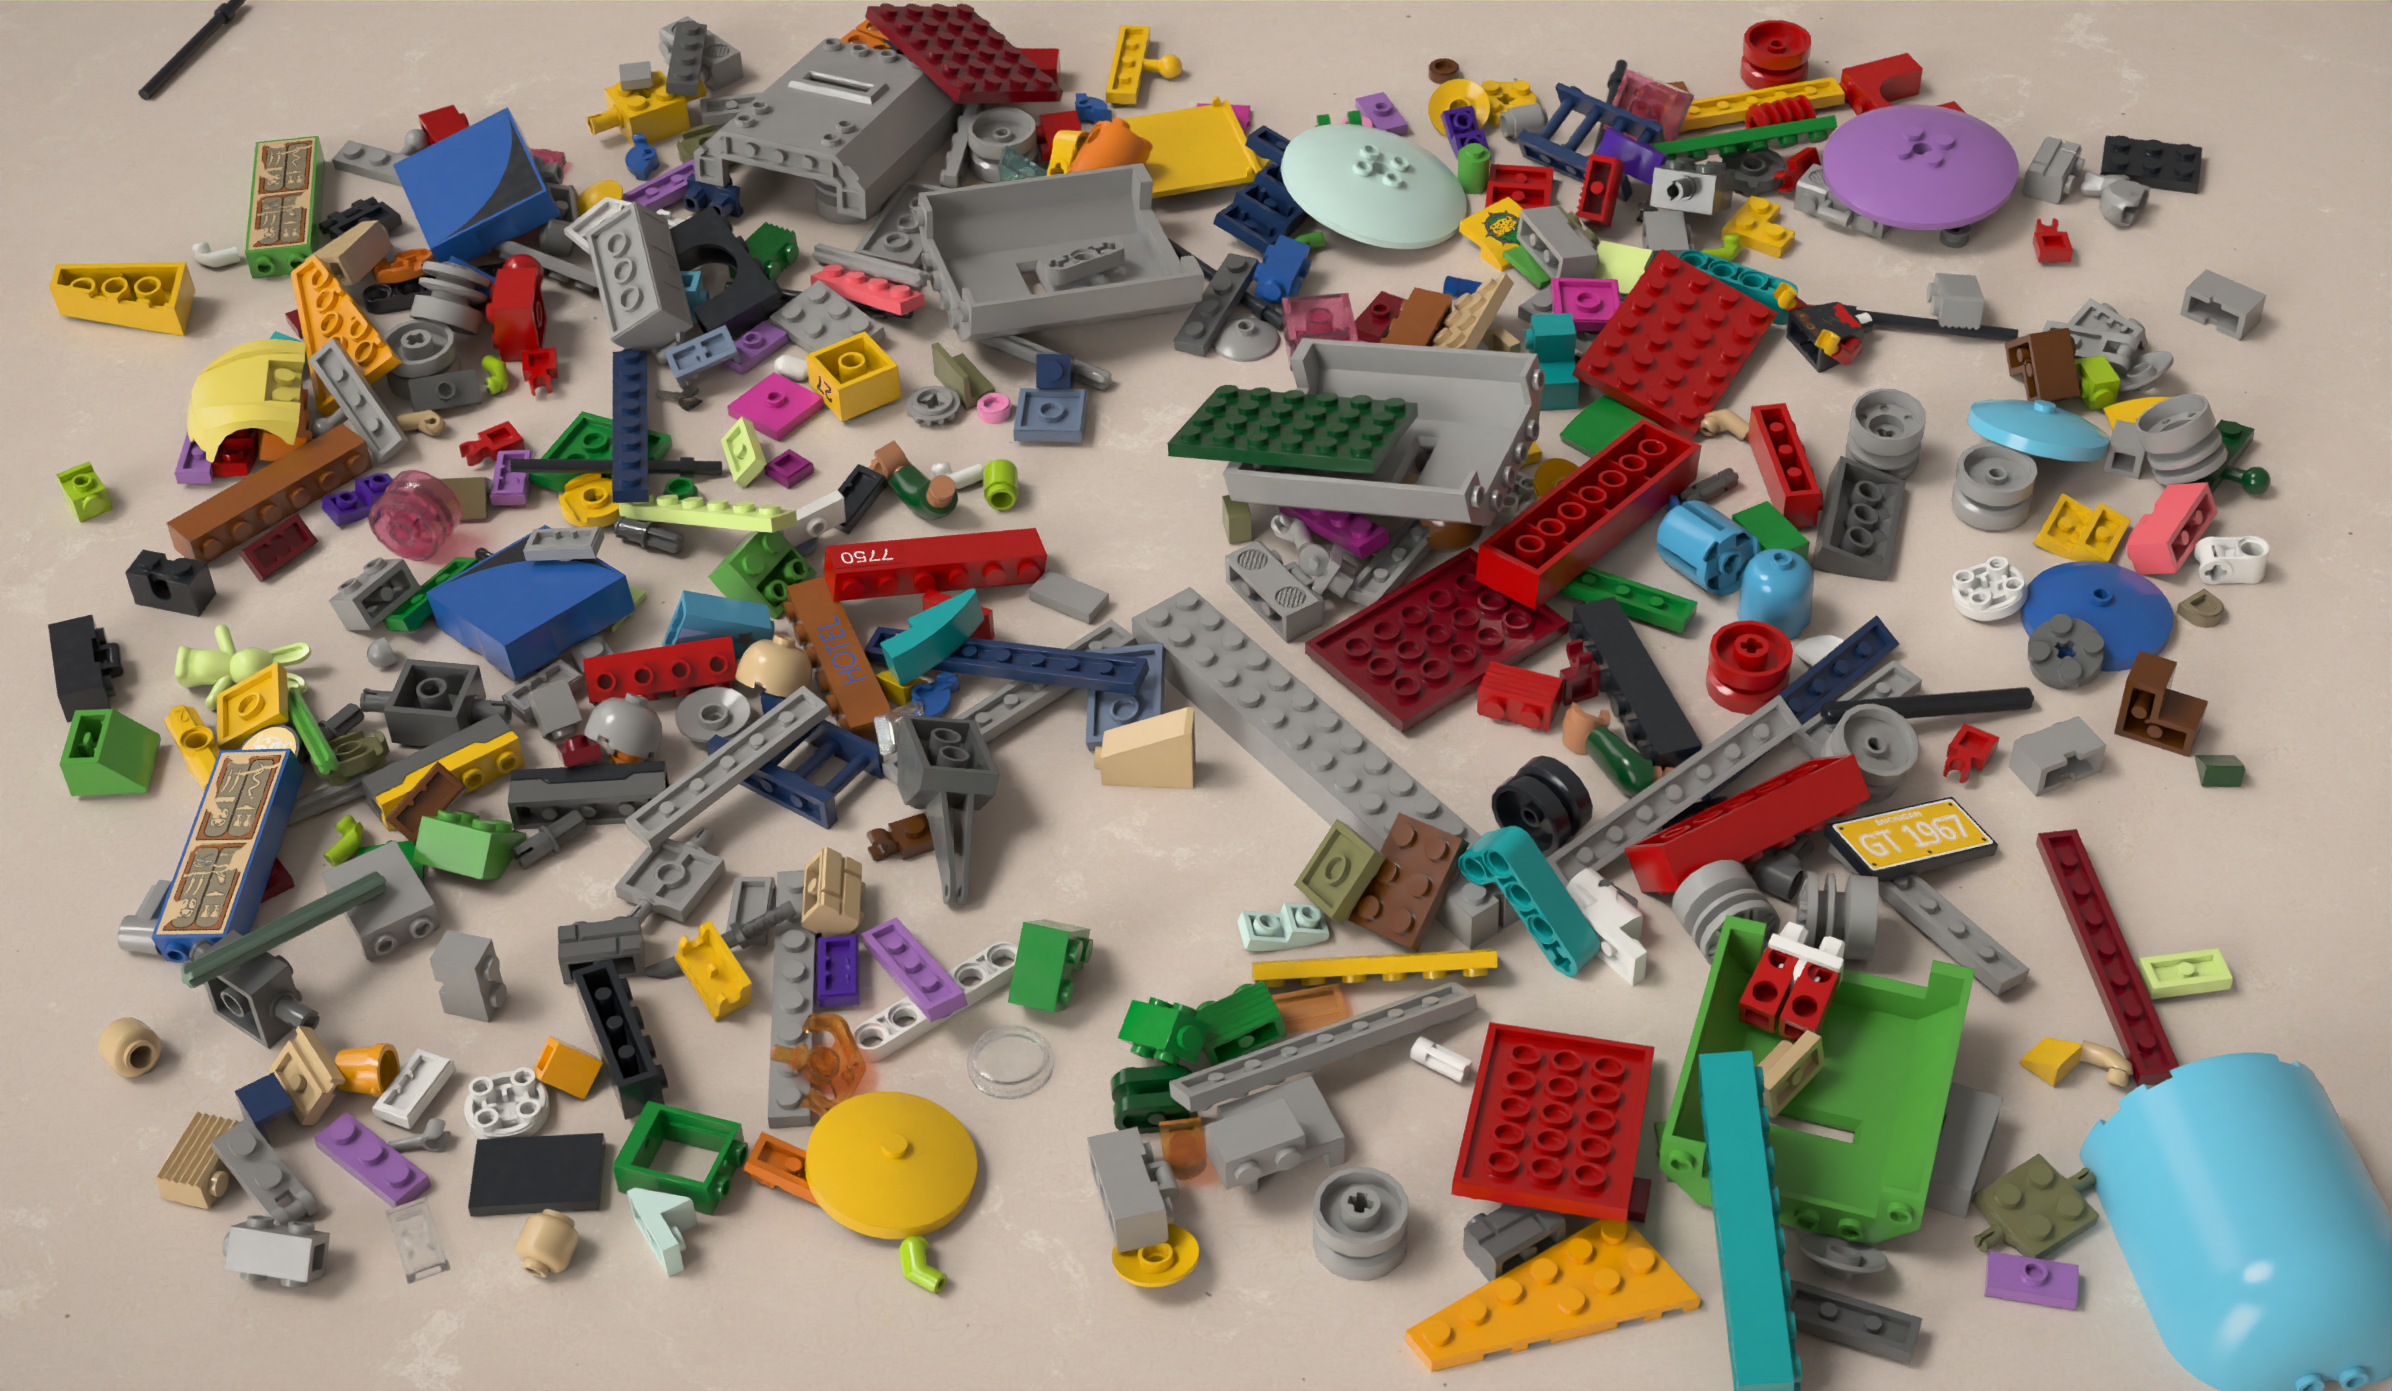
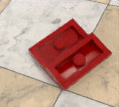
M1490 164L1485 208L1507 197L1511 198L1523 209L1550 206L1554 168Z

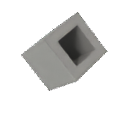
M2116 420L2103 472L2139 479L2146 451L2137 434L2135 423Z
M566 678L530 691L526 697L542 737L553 734L554 739L557 740L576 732L574 726L582 721V717Z

